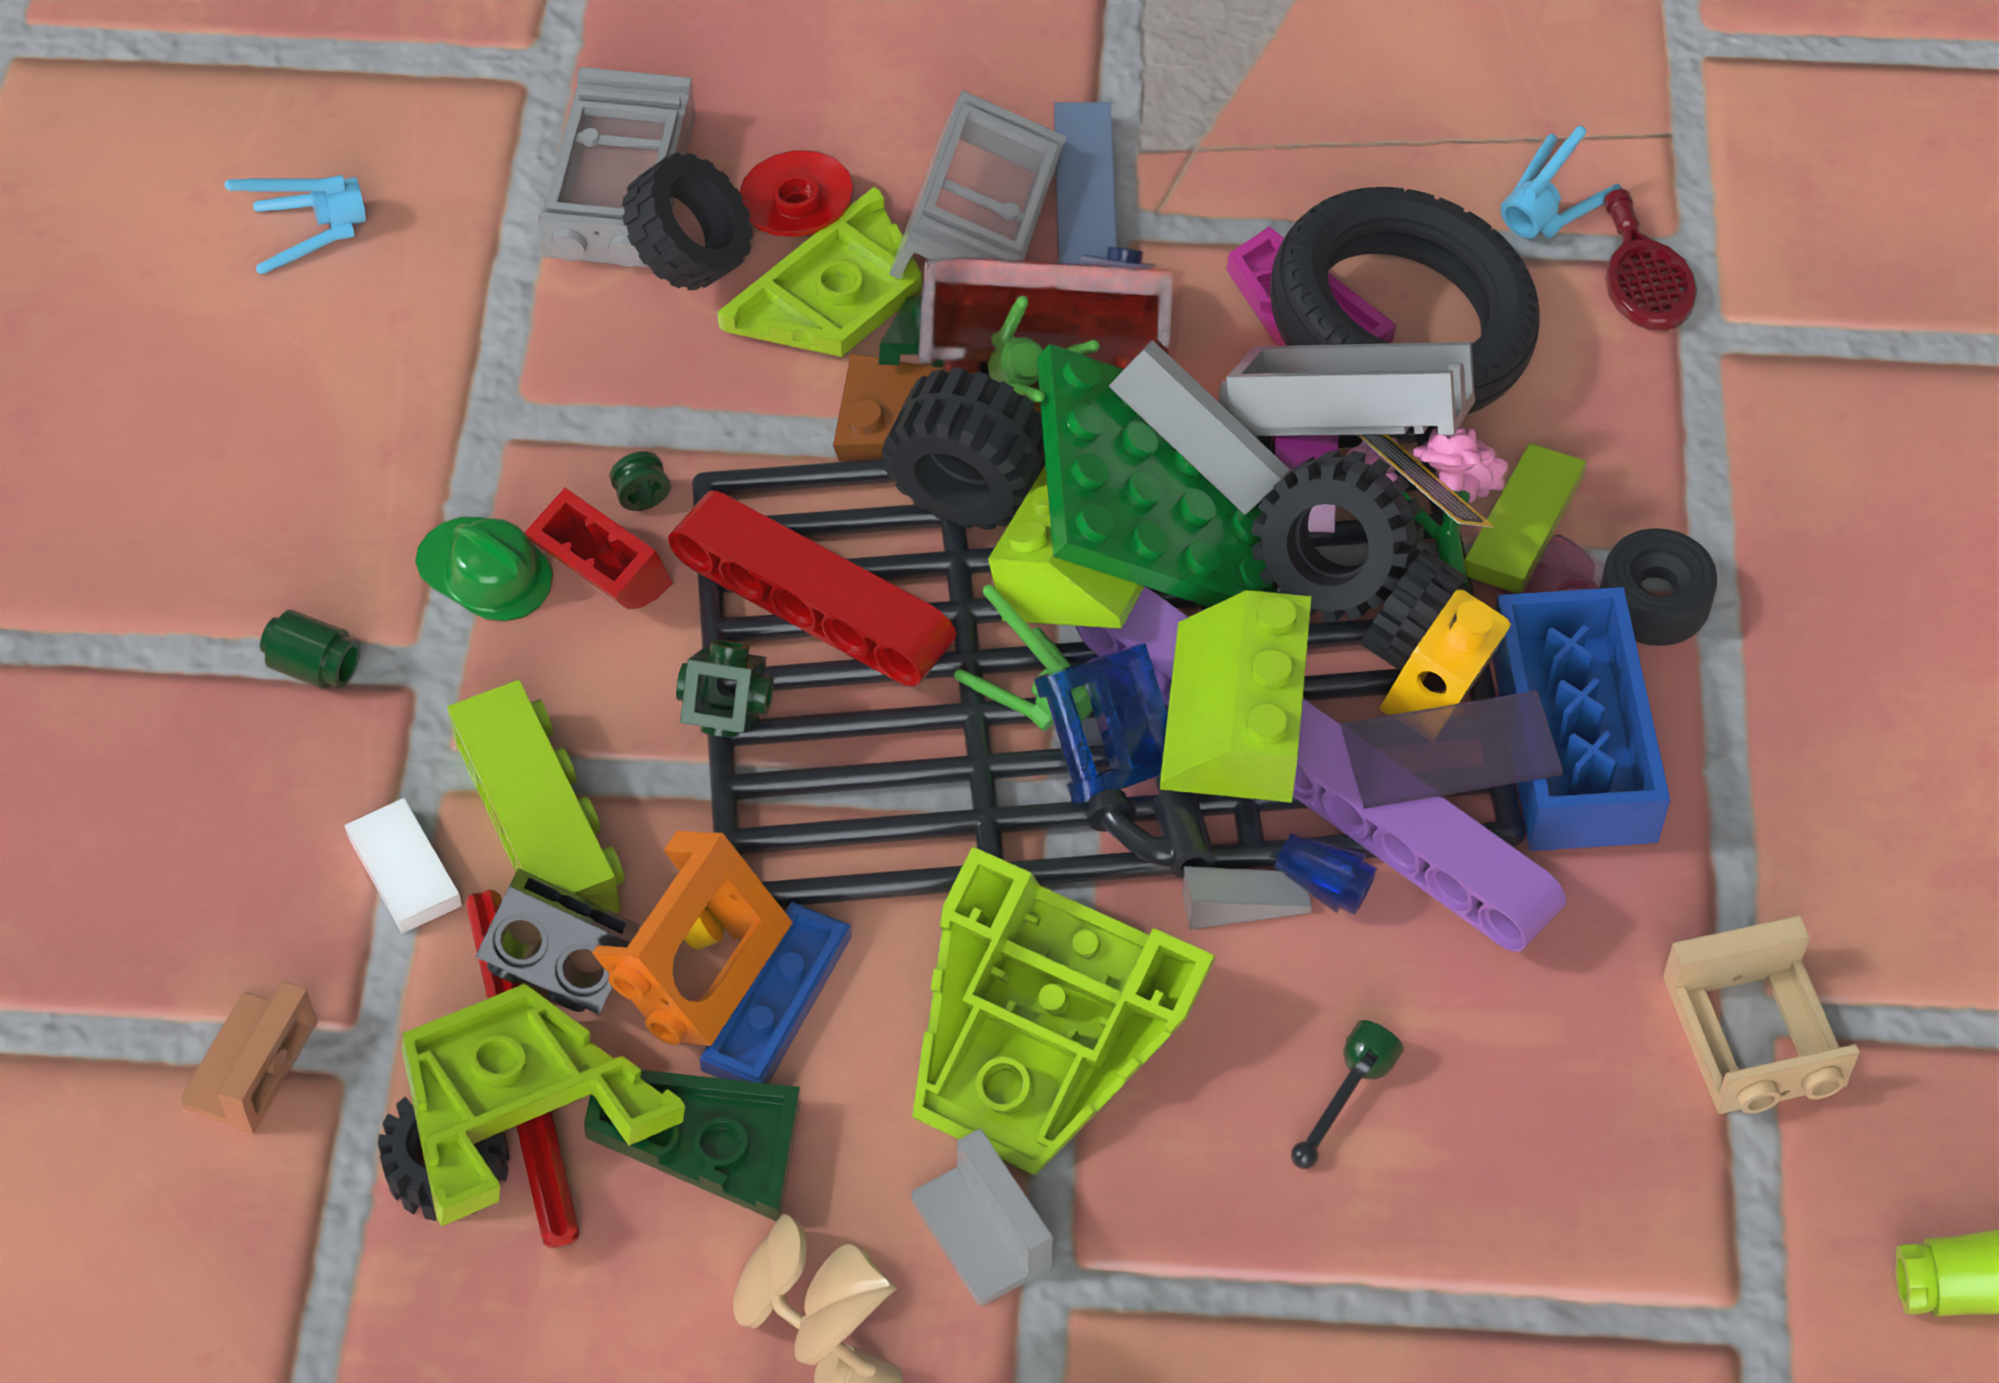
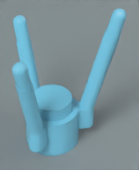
M1584 126L1575 128L1540 172L1557 143V136L1549 134L1539 147L1513 192L1501 203L1500 212L1502 219L1515 234L1530 239L1542 232L1544 236L1551 239L1564 225L1603 205L1604 198L1608 193L1613 190L1622 189L1621 185L1614 184L1558 214V204L1561 201V197L1556 187L1550 183V180L1585 136L1586 128Z
M343 175L323 179L247 178L228 179L225 182V188L229 191L311 192V194L258 200L254 202L253 208L257 212L313 206L317 224H329L330 229L259 263L256 266V271L259 274H265L278 267H282L333 241L354 237L352 225L366 222L363 199L356 177L344 179Z

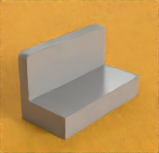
M980 1128L956 1141L957 1167L912 1191V1204L978 1305L984 1306L1052 1269L1053 1236Z

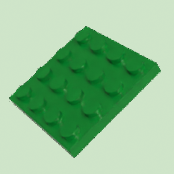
M1050 343L1037 357L1039 390L1045 395L1044 400L1040 404L1053 557L1207 607H1212L1245 590L1278 593L1275 581L1265 586L1259 575L1267 567L1265 560L1254 561L1251 548L1260 541V536L1253 535L1251 532L1253 521L1263 512L1258 509L1262 500L1246 515L1243 514L1120 398L1109 385L1124 369Z

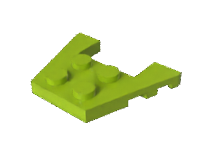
M526 984L403 1032L402 1036L404 1064L436 1218L441 1226L499 1202L500 1183L473 1145L474 1143L585 1096L593 1095L629 1146L682 1123L685 1104L670 1090L667 1089L661 1094L640 1078L641 1069L624 1056L614 1059L589 1041L590 1031Z

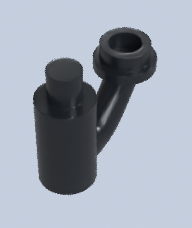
M1161 774L1155 780L1159 794L1152 802L1161 837L1151 835L1133 822L1136 817V808L1134 802L1127 798L1124 791L1120 789L1104 790L1095 794L1089 800V810L1087 812L1089 826L1096 831L1109 832L1139 858L1160 867L1171 868L1172 874L1180 878L1184 877V866L1212 868L1215 865V853L1197 794L1160 790Z

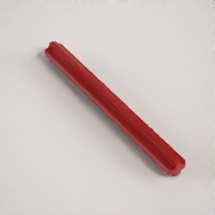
M488 889L483 893H473L469 895L465 902L476 952H478L502 902L501 895L495 890ZM478 958L487 999L521 986V983L509 982L496 976L487 968V962ZM550 1111L521 1123L516 1128L542 1242L546 1247L557 1248L576 1242L580 1233L555 1125Z

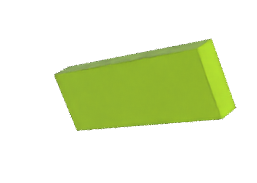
M1529 443L1487 519L1494 527H1483L1465 558L1467 577L1521 594L1585 476L1587 461Z

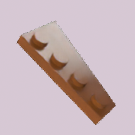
M851 353L833 442L838 460L882 459L884 441L916 381L922 376L928 377L931 371L942 369L950 373L951 369L900 361V365H878L879 358ZM1035 382L1029 387L1039 390V383ZM1033 402V409L1041 412V404Z

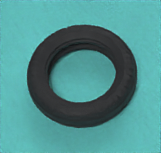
M1367 187L1350 190L1329 197L1308 210L1291 227L1283 239L1274 259L1271 273L1270 297L1272 312L1278 331L1286 346L1391 344L1369 333L1346 314L1330 289L1328 271L1338 262L1358 255H1393L1419 262L1445 276L1465 294L1479 317L1481 337L1472 343L1475 403L1468 414L1491 404L1516 383L1526 369L1538 339L1540 323L1539 300L1534 282L1523 260L1512 245L1496 229H1492L1491 225L1470 211L1464 212L1463 207L1441 197L1435 199V195L1417 190L1407 189L1404 191V188Z

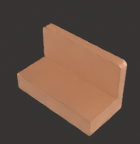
M282 981L272 1000L248 992L243 993L181 1095L183 1107L191 1112L254 1134L317 1025L307 989Z

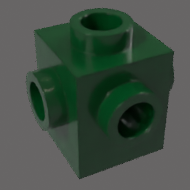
M715 640L711 641L710 648L704 647L687 659V663L681 665L676 687V698L678 701H682L680 723L701 726V732L719 737L739 736V733H744L759 720L760 714L767 715L770 709L774 680L772 676L765 675L767 657L749 654L750 646L744 643ZM722 678L737 680L735 694L729 693L724 689Z

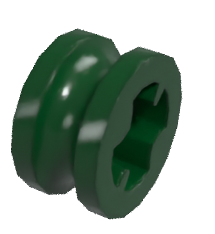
M649 451L635 452L623 457L612 467L609 474L610 482L616 490L619 503L624 509L631 511H642L656 506L668 496L671 489V483L668 475L664 472L661 459L655 453Z

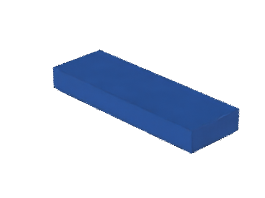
M791 901L785 913L793 923L713 1044L707 1046L699 1059L701 1071L722 1079L769 1084L852 938L851 925Z

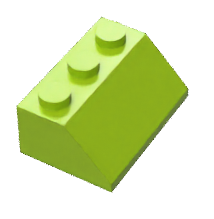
M1046 465L988 558L996 590L1010 603L1026 623L1122 629L1145 587L1053 557Z
M1245 590L1178 622L1160 790L1292 803L1298 758L1311 596Z

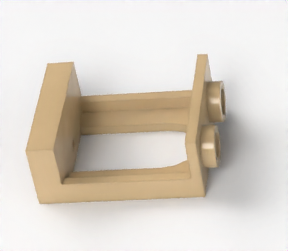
M1800 915L1674 942L1672 944L1663 979L1718 1115L1742 1110V1112L1747 1114L1759 1113L1770 1109L1779 1101L1805 1095L1809 1099H1822L1837 1093L1848 1084L1860 1052L1856 1044L1839 1048L1802 962L1810 937ZM1766 979L1799 1057L1740 1070L1734 1060L1707 992Z

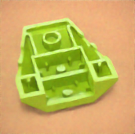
M972 846L942 907L940 921L942 933L937 968L933 969L930 989L933 995L927 1032L924 1031L912 1117L958 1140L981 1128L1002 1161L1033 1176H1037L1183 1024L1216 959L1215 955L1155 928L1152 929L1150 935L1040 886L1031 872Z

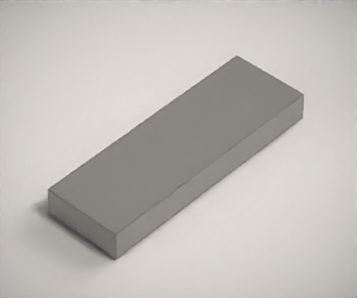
M1153 340L1109 385L1120 398L1245 515L1290 471L1287 466Z

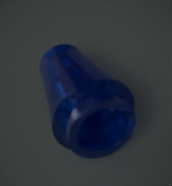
M1293 833L1286 840L1274 867L1285 873L1288 878L1336 914L1343 909L1353 915H1356L1378 871L1377 867L1365 862L1366 854L1306 837L1301 838Z

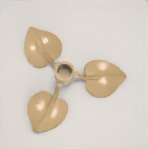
M786 1214L781 1215L774 1224L769 1236L761 1242L749 1258L738 1280L733 1300V1312L737 1322L750 1329L757 1328L774 1309L778 1315L799 1329L794 1347L795 1357L799 1362L807 1366L817 1364L814 1383H902L903 1376L899 1367L856 1347L842 1343L889 1295L897 1290L895 1284L875 1266L864 1250L853 1244H845L828 1257L813 1278L806 1293L804 1304L806 1315L803 1316L789 1305L785 1293L798 1281L804 1270L807 1255L806 1235L798 1220Z

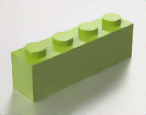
M518 679L448 705L447 711L454 743L515 873L520 868L614 913L621 912L617 886L626 882L621 863L612 846L601 849L595 836V834L601 833L597 814L588 796L577 799L571 785L577 783V778L565 748L561 747L553 750L548 737L553 735V728L541 699L530 702Z

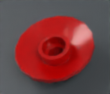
M793 150L775 154L756 164L742 180L739 192L742 195L741 199L745 208H748L751 217L749 222L755 228L774 236L799 237L817 233L837 222L850 207L854 188L849 171L836 158L818 151Z

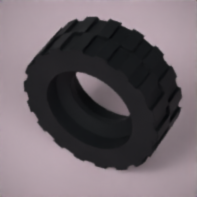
M679 152L663 158L629 184L627 187L628 194L623 197L622 206H624L623 223L629 233L627 237L631 245L639 253L638 257L661 280L664 278L670 282V285L677 288L687 287L688 290H697L702 286L705 288L741 265L745 261L743 257L750 252L752 247L750 239L753 237V228L750 227L749 218L751 217L748 208H745L742 195L739 190L734 188L729 181L730 178L723 171L720 172L714 167L713 163L707 159L701 160L695 154L687 153L680 155ZM671 197L681 201L695 215L703 230L705 246L694 242L681 229L672 212Z

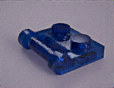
M1146 643L1135 644L1033 679L1039 698L1046 697L1072 780V782L1066 785L1072 804L1089 801L1095 794L1108 789L1121 790L1161 774L1168 714ZM1082 685L1086 686L1111 767L1110 770L1099 774L1096 772L1071 689Z

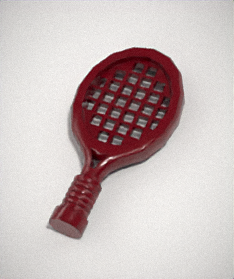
M1613 190L1605 196L1604 205L1608 214L1613 218L1619 235H1622L1623 242L1611 255L1605 277L1610 299L1616 309L1629 321L1646 329L1670 330L1682 325L1692 314L1696 299L1697 286L1694 273L1685 259L1671 247L1654 241L1640 232V224L1633 210V200L1628 190ZM1657 263H1664V266H1658ZM1650 264L1653 265L1652 268H1647V266H1646V265H1650ZM1641 266L1642 269L1636 270L1635 267ZM1624 268H1630L1631 271L1625 272ZM1667 271V275L1661 274V272ZM1656 273L1657 276L1651 277L1650 274ZM1639 275H1645L1646 278L1640 279ZM1627 277H1634L1635 280H1628ZM1671 280V283L1665 284V281ZM1654 282H1659L1660 285L1654 286L1653 283H1654ZM1647 283H1648V285H1649V287H1643V286H1642V284H1647ZM1637 285V289L1631 288V286ZM1669 289H1674L1675 292L1669 293L1668 290H1669ZM1663 290L1664 294H1657V291ZM1652 292V296H1646L1645 294ZM1640 294L1641 297L1635 298L1634 295ZM1671 298H1678L1679 301L1673 302ZM1665 299L1667 300V303H1661L1660 301ZM1655 301L1656 304L1650 305L1649 302ZM1644 303L1645 306L1639 307L1638 304Z

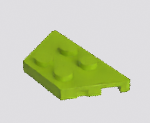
M875 187L870 189L850 205L837 222L815 233L717 312L719 328L724 332L843 357L899 311L907 297L914 298L922 292V274L913 256H911L900 279L889 275L903 236L897 224L891 223L884 209V198L881 192Z

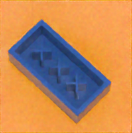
M1624 587L1497 595L1495 611L1506 617L1512 625L1492 659L1529 851L1659 843L1670 803V796Z

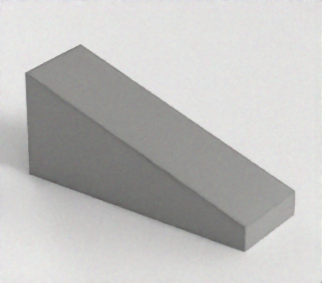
M1184 866L1182 897L1190 929L1311 913L1312 905L1304 872Z

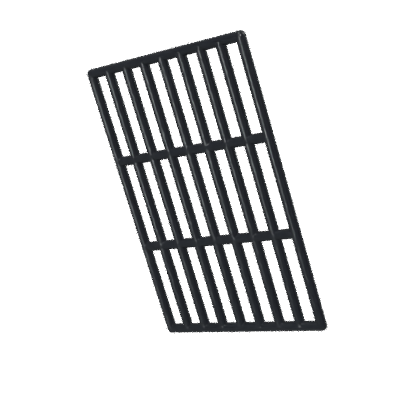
M1410 426L1405 434L1387 435L1395 438L1399 444L1417 443L1418 446L1425 445V442H1428L1432 429L1438 426H1428L1424 434H1414V426ZM1338 435V449L1357 447L1363 440L1357 435ZM1258 436L1259 441L1270 450L1271 436ZM884 459L701 472L692 481L693 507L709 491H718L730 495L897 481L888 476L884 468L886 464ZM1421 461V464L1439 479L1436 475V469L1430 466L1428 462ZM1395 469L1394 473L1398 477L1402 475L1399 471ZM1403 476V478L1410 485L1405 490V492L1420 491L1414 484H1412L1406 477ZM1429 498L1432 514L1428 515L1437 524L1442 526L1443 510ZM915 504L767 515L770 519L804 537L941 527L944 551L847 559L884 580L947 576L950 601L927 603L940 610L954 626L957 635L954 641L955 651L945 652L924 679L954 677V673L958 669H963L983 678V674L1046 669L1028 646L980 649L977 624L1005 621L1002 620V616L987 598L974 599L972 574L991 572L988 558L995 547L969 549L966 527H961L949 520L946 522L936 518L933 513L922 510ZM1359 520L1335 521L1334 533L1309 532L1315 547L1368 543L1366 532ZM1424 529L1423 539H1432L1433 537ZM1460 529V538H1461L1462 549H1463V555H1464V560H1465V558H1466V553H1465L1464 543H1463L1462 534H1461V529ZM697 573L702 648H710L711 641L715 640L747 642L812 637L809 633L774 614L725 618L724 593L732 591ZM1468 577L1469 584L1460 590H1464L1475 597L1471 578ZM1277 585V590H1278V593H1279V592L1281 591V589H1280V587ZM1148 588L1175 608L1201 606V611L1210 608ZM1374 619L1309 624L1307 649L1360 645ZM1084 641L1055 644L1072 667L1110 665V663L1093 652ZM856 659L765 667V675L773 677V691L894 681ZM1488 663L1469 691L1474 715L1451 717L1433 743L1479 740L1485 768L1411 775L1442 797L1490 794L1496 822L1480 824L1512 847H1515L1523 842L1525 830ZM1398 669L1305 676L1303 698L1306 701L1387 695L1401 671ZM1430 671L1422 682L1430 691H1441L1446 687L1444 680L1439 675ZM722 678L724 689L729 693L735 694L737 680ZM959 682L961 703L763 718L755 722L744 733H739V736L719 737L707 734L713 832L723 833L740 855L975 835L977 849L1004 860L1001 833L1089 826L1087 820L1089 800L998 807L995 779L1162 766L1165 740L992 754L989 726L1034 722L995 700L986 701L985 695ZM1146 689L1098 692V703L1087 718L1168 712L1169 706ZM1037 697L1023 699L1036 704ZM1398 721L1343 726L1374 749L1431 744ZM964 728L967 756L735 773L734 746ZM970 782L972 809L739 828L737 800ZM1196 793L1203 817L1234 814L1238 843L1212 845L1216 857V863L1212 868L1247 869L1378 858L1346 834L1264 841L1260 812L1309 808L1295 797H1293L1292 803ZM1158 794L1127 797L1134 802L1136 808V817L1133 822L1156 821L1152 802ZM1132 852L1009 862L1031 872L1040 885L1173 875L1171 868L1151 864ZM963 865L764 881L762 884L780 907L789 906L791 901L800 905L941 894L950 892Z

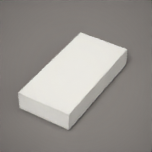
M405 798L345 824L348 839L402 934L462 906L459 892Z

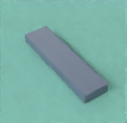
M1054 102V131L1067 137L1055 168L1059 286H1076L1081 255L1090 254L1107 257L1108 246L1117 247L1111 102ZM1117 280L1113 282L1112 286H1117Z

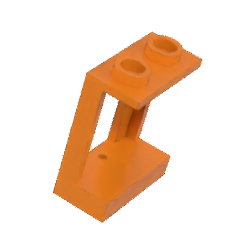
M676 831L663 851L680 872L627 948L597 945L592 954L610 974L608 980L611 986L622 996L630 999L644 1015L647 1029L656 1038L670 1045L688 1043L711 1046L793 922L723 833ZM707 906L733 939H741V942L709 990L701 998L688 1001L679 993L674 984L673 962L680 944Z

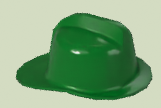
M459 517L441 523L428 532L417 548L415 563L420 578L432 589L460 604L469 612L486 620L507 622L526 617L538 609L550 593L552 571L546 556L530 542L519 526L504 519L483 517Z

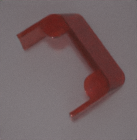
M943 257L925 261L923 266L919 362L932 363L943 359V370L951 371L952 368H960L968 372H979L980 361H989L992 352L996 349L992 342V335L1001 330L1012 306L1020 296H1025L1028 299V306L1013 336L1015 338L1026 337L1033 339L1041 346L1042 350L1050 343L1066 348L1079 343L1097 340L1100 344L1099 350L1086 356L1125 369L1153 340L1175 361L1185 271L973 257Z

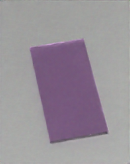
M1538 691L1341 723V731L1363 809L1561 776L1563 774Z

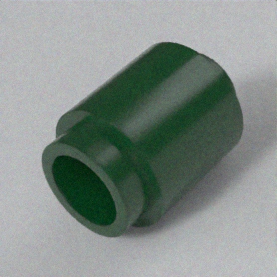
M292 609L286 610L279 618L273 617L265 626L260 640V650L265 653V664L269 669L322 689H326L331 685L343 688L352 678L360 658V643L349 638L347 630Z

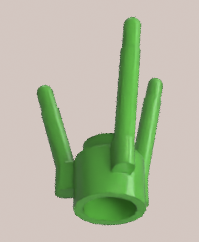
M1020 296L1012 306L1001 330L992 335V342L996 349H994L989 357L988 370L991 379L1000 383L1004 381L1014 387L1013 390L1019 395H1025L1032 402L1040 403L1045 398L1044 393L1029 386L1038 381L1037 357L1043 350L1033 339L1026 337L1015 338L1013 336L1028 306V299L1025 296ZM1091 340L1066 347L1065 349L1086 356L1087 354L1097 352L1100 344L1097 340Z
M986 585L983 588L985 597L1046 667L1035 680L1031 689L1032 693L1037 697L1036 704L963 669L955 671V679L1028 717L1042 731L1048 730L1054 722L1064 731H1069L1079 726L1094 710L1099 700V693L1074 670L1041 628L1036 627L1032 630L994 586Z

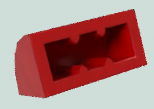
M566 487L563 488L524 532L526 537L535 545L626 609H638L658 599L673 585L656 550Z

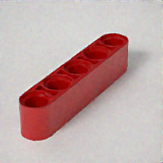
M707 492L668 535V543L671 550L690 569L905 686L914 687L920 684L956 639V631L951 621L934 606L721 492Z

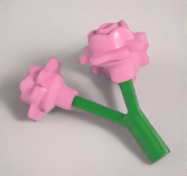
M1459 426L1454 435H1438V427L1432 429L1429 440L1425 442V445L1413 448V455L1420 458L1421 461L1428 462L1430 466L1436 469V475L1467 504L1475 501L1476 496H1488L1490 490L1500 491L1504 489L1505 479L1503 475L1507 471L1508 464L1503 459L1497 458L1494 448L1486 446L1481 440H1476V431L1474 429L1466 430L1463 426ZM1364 441L1357 447L1350 449L1347 455L1352 451L1366 453L1365 463L1372 465L1378 459L1389 464ZM1389 464L1390 468L1385 475L1394 482L1398 476L1394 473L1395 468ZM1405 491L1403 492L1407 501L1412 499ZM1421 508V511L1414 517V520L1418 524H1424V529L1435 539L1438 558L1467 576L1460 538L1462 524L1457 523L1443 510V525L1440 526ZM1468 577L1465 580V583L1462 586V588L1466 587L1469 584Z

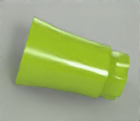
M1999 1229L1958 1236L1925 1238L1923 1244H1903L1897 1246L1895 1251V1274L1899 1299L1903 1304L1905 1314L1932 1312L1935 1317L1966 1314H1999Z

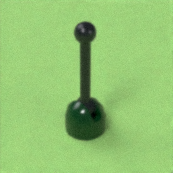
M1359 1020L1350 1032L1343 1050L1345 1065L1350 1069V1072L1306 1141L1299 1142L1292 1148L1291 1160L1298 1168L1309 1169L1316 1164L1318 1160V1146L1361 1079H1378L1386 1076L1402 1055L1404 1047L1401 1041L1385 1027L1372 1021Z

